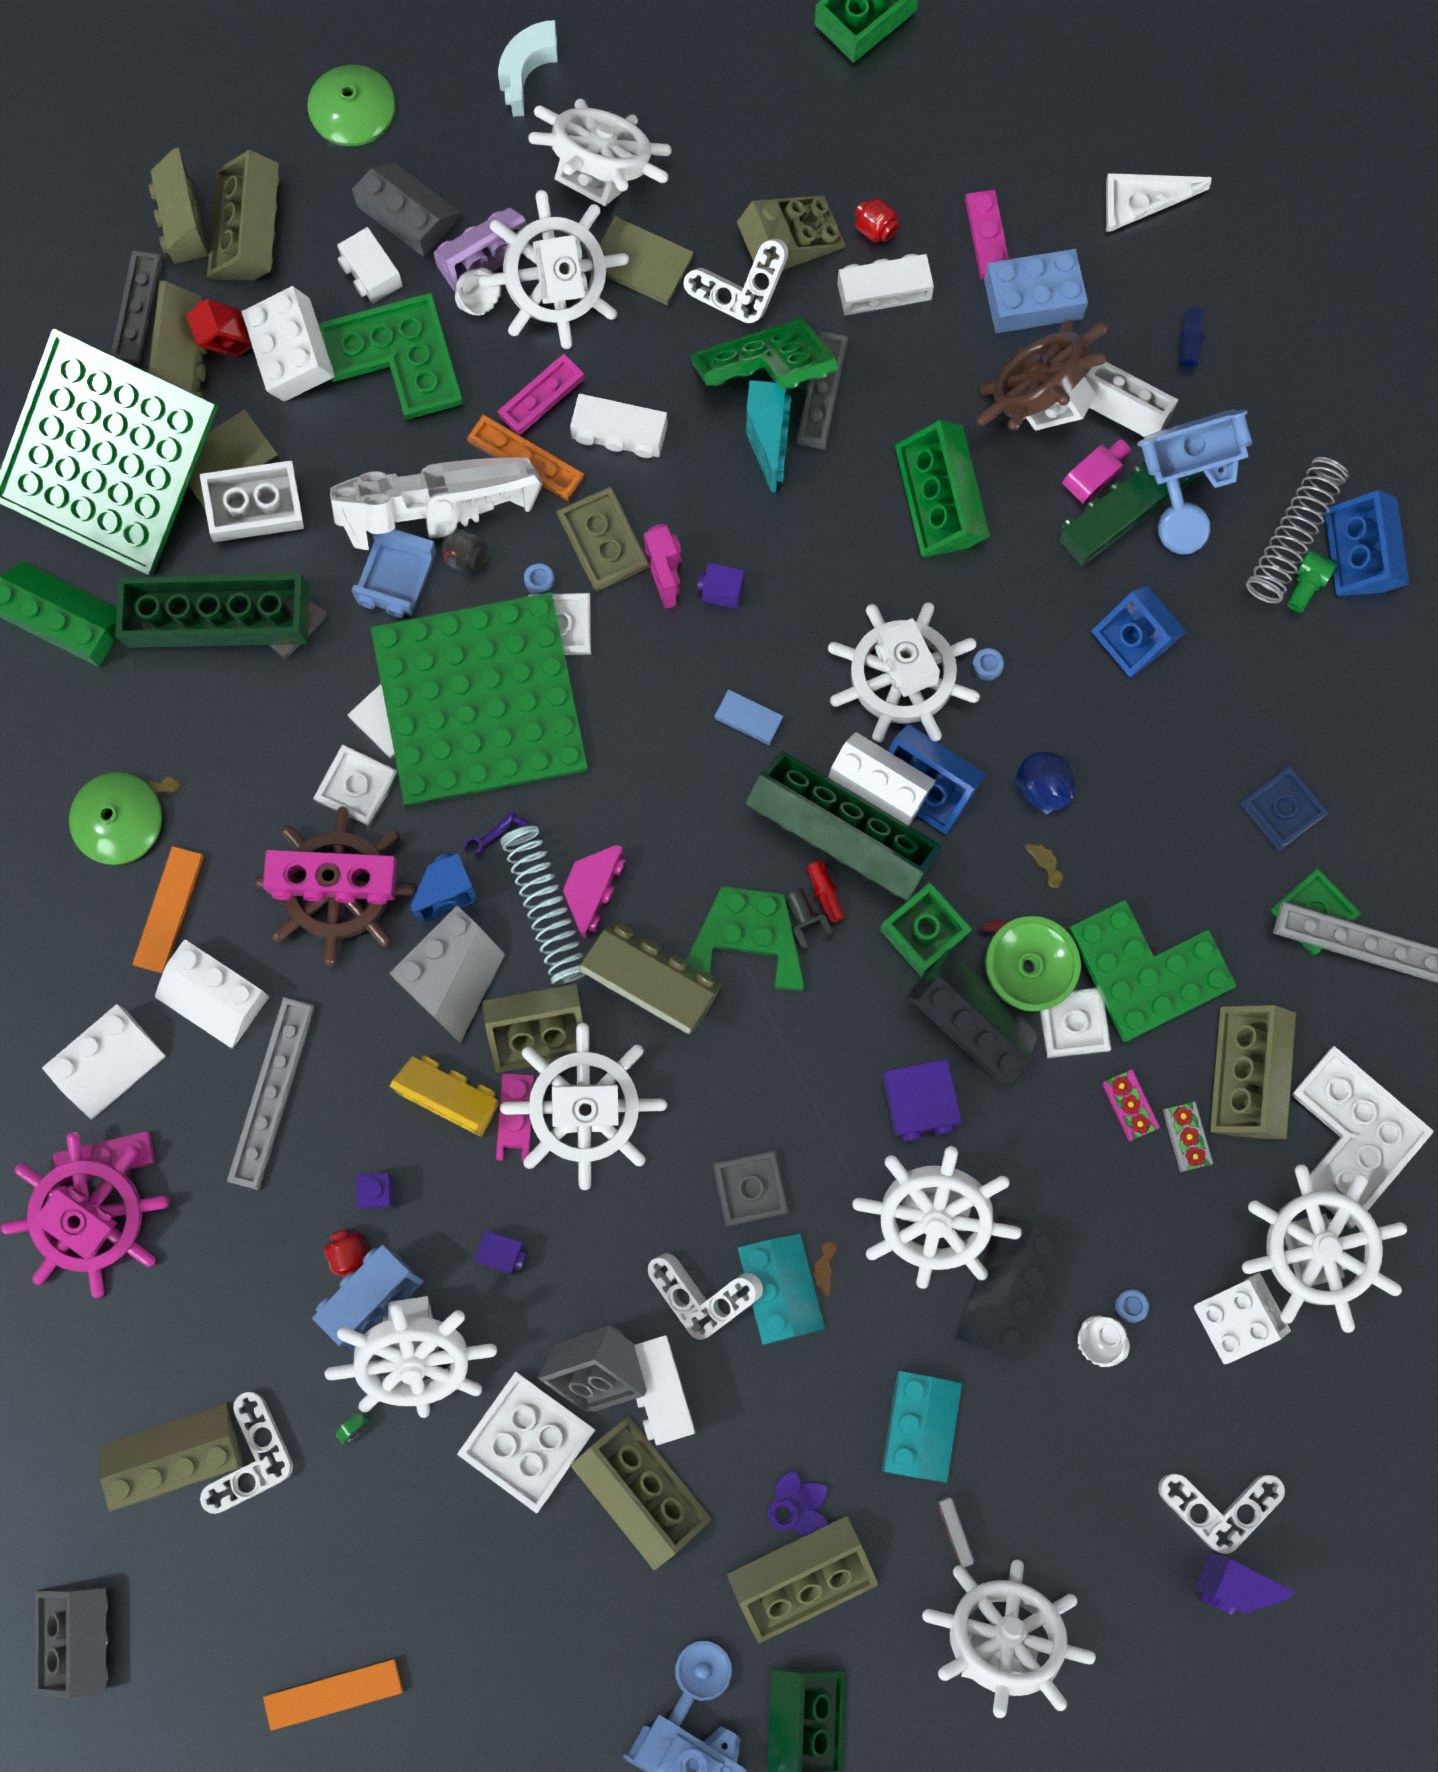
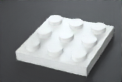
M515 1372L457 1455L535 1513H538L596 1429L521 1374Z

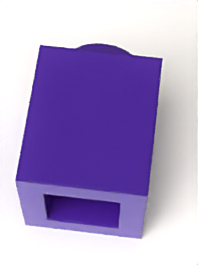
M708 563L706 573H700L697 590L702 591V602L738 609L744 583V570Z
M389 1173L356 1175V1207L361 1210L394 1208L393 1176Z
M485 1230L474 1262L514 1276L516 1269L521 1271L527 1252L523 1251V1243Z

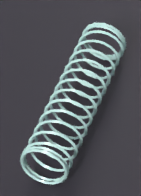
M525 826L505 834L500 842L504 851L511 852L507 857V861L515 863L511 868V872L519 875L515 880L517 885L523 886L519 894L523 897H528L523 905L524 907L532 908L527 917L536 920L531 926L533 930L540 931L535 939L539 942H545L541 946L540 952L549 954L544 959V963L553 965L548 971V974L553 976L550 979L553 985H561L577 980L586 974L578 970L580 965L555 974L551 973V971L563 963L583 957L584 953H578L557 962H547V959L555 953L577 947L580 942L569 943L556 950H543L550 942L572 936L576 931L570 930L551 939L538 938L547 930L569 924L572 919L561 920L545 928L534 927L542 919L566 912L567 908L562 907L539 917L530 916L537 908L549 906L563 900V896L553 897L538 905H526L527 901L531 898L555 891L559 888V885L548 886L533 894H522V891L529 885L539 884L555 877L554 873L538 877L529 883L518 882V879L523 875L541 871L551 865L550 862L535 865L524 872L514 871V868L520 863L533 861L547 854V851H539L519 861L510 860V857L515 852L532 849L543 842V840H534L516 849H506L508 846L527 842L538 835L539 830L537 826Z

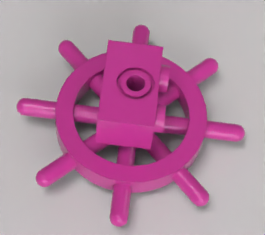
M70 1132L66 1137L70 1162L55 1168L45 1177L24 1163H19L15 1167L16 1174L34 1186L35 1189L29 1201L27 1218L6 1221L1 1225V1231L4 1234L29 1231L35 1246L45 1257V1260L32 1277L34 1284H43L56 1266L71 1271H88L91 1295L94 1298H101L104 1295L101 1268L114 1263L126 1252L147 1267L155 1264V1256L138 1245L135 1240L141 1228L142 1212L165 1209L169 1206L170 1200L166 1196L140 1199L135 1185L125 1174L127 1168L138 1155V1148L136 1146H128L116 1163L111 1165L100 1160L83 1159L80 1136L77 1132ZM86 1174L103 1178V1181L90 1198ZM73 1177L74 1187L69 1186L67 1188L62 1186L58 1188L56 1186L64 1178ZM115 1187L121 1195L123 1202L101 1206ZM126 1215L123 1233L115 1228L117 1223L111 1219L112 1217ZM50 1234H51L52 1236H54L56 1239H58L59 1241H58L57 1243H55V1241L52 1239V1237L50 1236ZM106 1238L115 1244L108 1251L98 1254V1249ZM69 1248H71L73 1251H75V1252L78 1253L79 1255H75V1254L69 1253V1252H67V1251H68Z

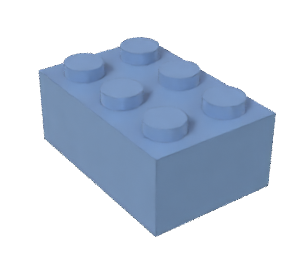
M1076 249L987 264L984 283L995 333L1062 323L1066 320L1075 321L1083 319L1088 301Z
M383 1245L379 1249H372L364 1257V1264L356 1273H349L339 1285L341 1288L333 1297L325 1298L316 1308L317 1313L312 1317L338 1346L353 1353L355 1346L340 1340L337 1336V1331L341 1327H347L365 1334L372 1327L382 1323L383 1316H388V1302L408 1299L424 1283V1280L397 1254Z

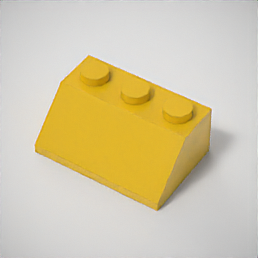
M424 1055L421 1060L412 1056L392 1080L390 1087L404 1098L483 1137L500 1105L498 1100L494 1098L496 1093L480 1084L477 1089L467 1085L468 1078L453 1070L450 1071L449 1075L438 1070L440 1064Z

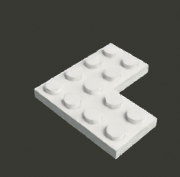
M1335 1046L1328 1050L1291 1094L1340 1137L1310 1172L1314 1191H1327L1346 1195L1355 1177L1361 1173L1365 1174L1368 1177V1183L1357 1203L1367 1211L1434 1132ZM1325 1206L1334 1215L1336 1214L1337 1209ZM1349 1217L1345 1225L1353 1228L1356 1224Z

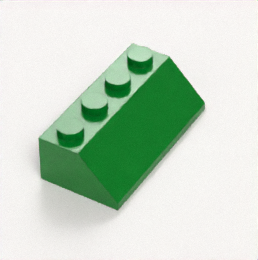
M939 420L895 445L921 557L968 549L990 537L963 425Z
M24 561L0 575V618L100 667L116 640V607Z

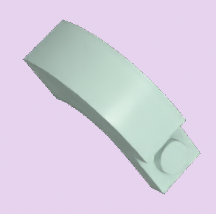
M555 20L540 22L524 29L509 42L501 56L498 67L500 90L505 91L506 105H511L513 117L525 116L524 84L531 71L540 65L558 62Z

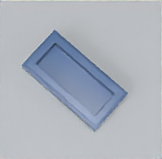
M729 689L715 714L716 720L769 746L784 717Z

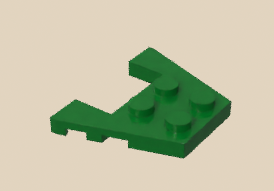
M721 887L687 957L688 966L698 972L705 971L710 974L713 949L778 956L775 989L803 992L804 984L784 894Z

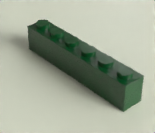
M1145 461L1134 468L1131 472L1132 476L1125 482L1120 479L1114 483L1108 490L1109 494L1104 498L1096 497L1085 507L1086 512L1079 517L1073 515L1063 523V530L1059 541L1081 566H1084L1170 499L1166 482L1157 484L1154 475H1149ZM1201 471L1178 478L1181 490L1204 472Z

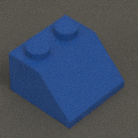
M1144 586L1132 591L1091 632L1127 675L1132 677L1168 650L1186 633V630L1148 586Z
M452 853L442 854L434 859L435 863L428 865L410 906L420 924L448 914L456 906L462 908L479 901L458 853L454 855Z

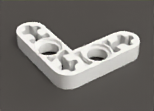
M776 238L764 242L758 250L744 288L703 268L694 269L685 276L684 288L692 297L743 322L754 323L762 318L766 312L788 258V247L782 240ZM774 246L777 247L776 253L780 257L773 259L770 267L761 266V263L763 265L767 264L771 257L767 249H771ZM757 273H764L768 276L769 286L767 289L757 287L755 283ZM701 276L703 284L711 286L715 282L716 285L712 290L707 287L696 289V282L693 279ZM721 287L729 289L732 294V299L728 304L722 303L718 298V291ZM755 295L763 296L764 298L759 297L755 301L754 309L757 312L751 315L747 314L748 308L745 307V304L751 303Z
M664 1253L653 1259L648 1265L650 1279L689 1334L698 1340L706 1339L762 1296V1283L752 1273L740 1275L706 1300L675 1256ZM664 1265L668 1269V1271H666V1274H663L661 1271V1268ZM676 1279L678 1283L671 1286L670 1283ZM747 1285L750 1291L741 1298H738L736 1293ZM678 1289H683L688 1293L689 1304H684L679 1300L677 1295ZM719 1299H724L729 1303L730 1314H725L719 1309ZM710 1314L712 1320L704 1327H701L699 1324L701 1319Z
M246 1392L241 1394L235 1400L233 1407L235 1416L256 1461L209 1484L203 1489L200 1502L204 1510L209 1513L224 1512L285 1481L293 1471L292 1459L265 1400L258 1393ZM247 1398L250 1402L256 1401L258 1404L254 1408L256 1418L259 1419L264 1415L266 1420L265 1422L256 1423L250 1429L247 1423L254 1422L250 1413L242 1412V1408L246 1406L245 1400ZM262 1427L269 1429L272 1433V1441L266 1447L257 1445L254 1438L256 1431ZM276 1446H278L279 1452L273 1453L275 1460L285 1463V1467L281 1469L282 1475L280 1477L277 1473L271 1474L269 1472V1468L273 1466L270 1456H266L264 1459L261 1456V1453L271 1451ZM244 1473L252 1474L256 1481L254 1489L248 1493L241 1491L238 1486V1480ZM230 1480L231 1489L238 1499L233 1500V1494L220 1500L222 1505L220 1507L216 1503L210 1504L209 1498L213 1496L212 1490L215 1489L218 1493L229 1489L230 1487L226 1482Z
M1168 1474L1161 1479L1158 1487L1162 1499L1211 1549L1223 1554L1232 1553L1282 1501L1285 1494L1284 1485L1280 1479L1271 1475H1261L1221 1514L1182 1475ZM1170 1481L1172 1483L1180 1481L1182 1485L1179 1490L1185 1497H1190L1191 1493L1195 1496L1185 1503L1182 1510L1179 1508V1505L1183 1504L1184 1501L1176 1495L1170 1497L1168 1495L1170 1488L1167 1484ZM1262 1483H1274L1275 1486L1272 1491L1275 1495L1273 1498L1265 1496L1259 1502L1265 1505V1508L1261 1510L1255 1501L1249 1499V1496L1252 1494L1254 1498H1259L1264 1492V1489L1261 1487ZM1200 1503L1206 1507L1208 1515L1204 1522L1195 1523L1190 1517V1510L1192 1506ZM1244 1504L1250 1505L1254 1510V1518L1248 1524L1241 1523L1237 1517L1238 1508ZM1230 1517L1232 1523L1242 1529V1532L1239 1534L1237 1530H1233L1227 1537L1230 1541L1228 1546L1225 1544L1217 1545L1216 1542L1219 1538L1216 1533L1218 1530L1221 1532L1228 1531L1232 1525L1226 1523V1521Z

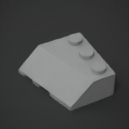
M456 906L389 974L461 1044L486 991L490 988L506 955L463 910Z

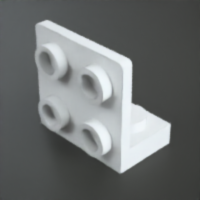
M1260 1272L1194 1306L1224 1364L1233 1362L1277 1342L1291 1332L1288 1324L1281 1320V1311Z

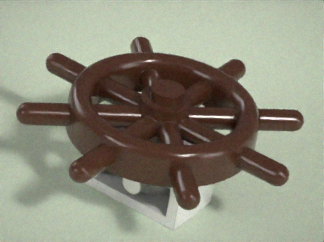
M1066 320L1063 322L1058 333L1043 337L1027 347L1023 345L1017 346L1015 348L1016 356L1003 368L996 381L980 386V393L984 396L993 394L996 402L977 416V424L985 426L1002 412L1011 417L1008 427L1012 431L1020 428L1025 417L1035 431L1083 419L1096 395L1084 376L1089 368L1103 365L1107 360L1106 355L1102 352L1091 354L1088 346L1108 331L1107 324L1100 322L1080 337L1072 332L1074 329L1073 321Z

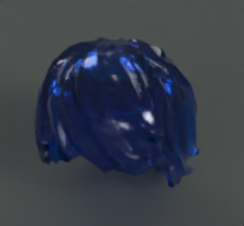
M1047 751L1029 755L1019 767L1014 781L1015 786H1020L1021 788L1020 794H1025L1037 809L1041 808V810L1045 809L1046 811H1050V809L1058 811L1063 809L1065 805L1072 804L1071 800L1074 798L1073 795L1076 789L1073 772L1069 763L1057 754Z

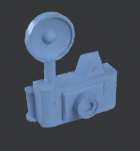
M1232 409L1149 434L1144 436L1143 440L1137 442L1138 446L1142 447L1149 475H1154L1157 484L1165 482L1167 484L1172 506L1161 515L1158 524V535L1163 545L1171 552L1181 555L1191 554L1202 548L1211 532L1210 520L1206 512L1196 504L1184 502L1178 478L1203 471L1215 488L1236 482L1238 460L1249 457L1246 446L1253 444L1245 417L1248 413L1247 409L1238 411ZM1219 467H1223L1222 472H1218Z
M697 1641L687 1646L680 1653L675 1665V1679L683 1694L668 1719L658 1715L651 1728L643 1726L628 1755H623L625 1760L645 1772L747 1771L737 1764L741 1739L735 1733L720 1726L702 1742L680 1728L694 1700L710 1701L720 1696L729 1685L732 1676L731 1662L727 1653L719 1645L709 1641ZM722 1743L727 1744L726 1750L722 1749Z

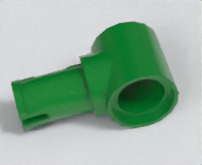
M1310 549L1298 568L1296 574L1299 575L1297 578L1299 583L1287 606L1294 611L1302 613L1314 592L1318 591L1320 587H1325L1337 563Z

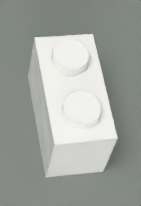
M368 227L337 245L341 257L337 258L340 266L346 274L352 273L356 279L353 283L362 297L367 295L372 304L403 286L398 270Z

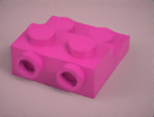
M659 524L651 527L648 532L644 533L645 553L664 608L668 609L677 606L676 595L680 594L678 587L680 583L678 564L682 563L679 553L681 552V547L676 534L670 535L668 526Z

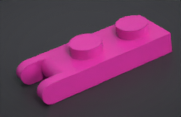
M502 1073L500 1106L504 1102L529 1101L531 1090L535 1083V1076ZM501 1111L499 1112L496 1160L503 1161L505 1155L504 1148L522 1149V1162L530 1154L532 1128L530 1114L505 1115Z

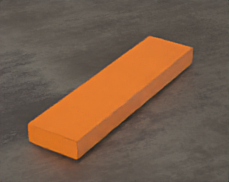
M484 414L467 437L468 443L494 458H529L542 480V486L568 502L585 478L584 473Z
M172 846L132 964L133 966L163 974L165 966L171 958L204 859L202 854Z
M396 1658L271 1693L263 1696L270 1731L398 1695L403 1693Z

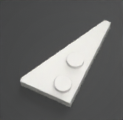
M1108 174L1106 179V231H1113L1209 190L1211 177Z

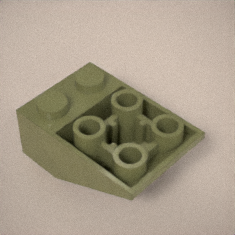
M824 195L752 201L737 221L753 262L764 242L776 238L786 244L788 247V258L783 270L843 249L846 246ZM774 246L771 249H767L771 257L767 264L763 265L761 263V266L770 267L772 260L780 257L776 253L777 247Z

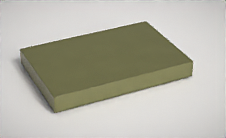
M616 216L600 243L604 256L625 253L629 257L626 265L606 268V278L667 306L694 259L693 251Z
M244 409L208 433L188 486L205 508L200 474L272 464L280 458Z
M612 487L556 511L594 592L650 568V564Z

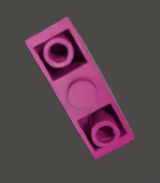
M615 845L575 861L564 886V896L583 938L587 939L590 931L594 933L597 931L602 915L598 914L602 903L608 904L614 887L611 886L614 875L620 876L625 866L626 858L623 857V848L621 846Z

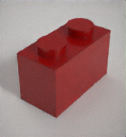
M209 299L199 302L193 310L186 314L197 346L235 358L251 349L252 343L241 312L243 310Z

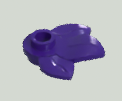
M795 1471L785 1474L775 1486L776 1499L769 1505L767 1513L769 1522L777 1530L788 1531L793 1529L802 1536L811 1534L829 1525L826 1519L817 1511L825 1500L827 1487L814 1482L801 1485ZM782 1507L790 1510V1517L787 1520H781L778 1517V1510Z

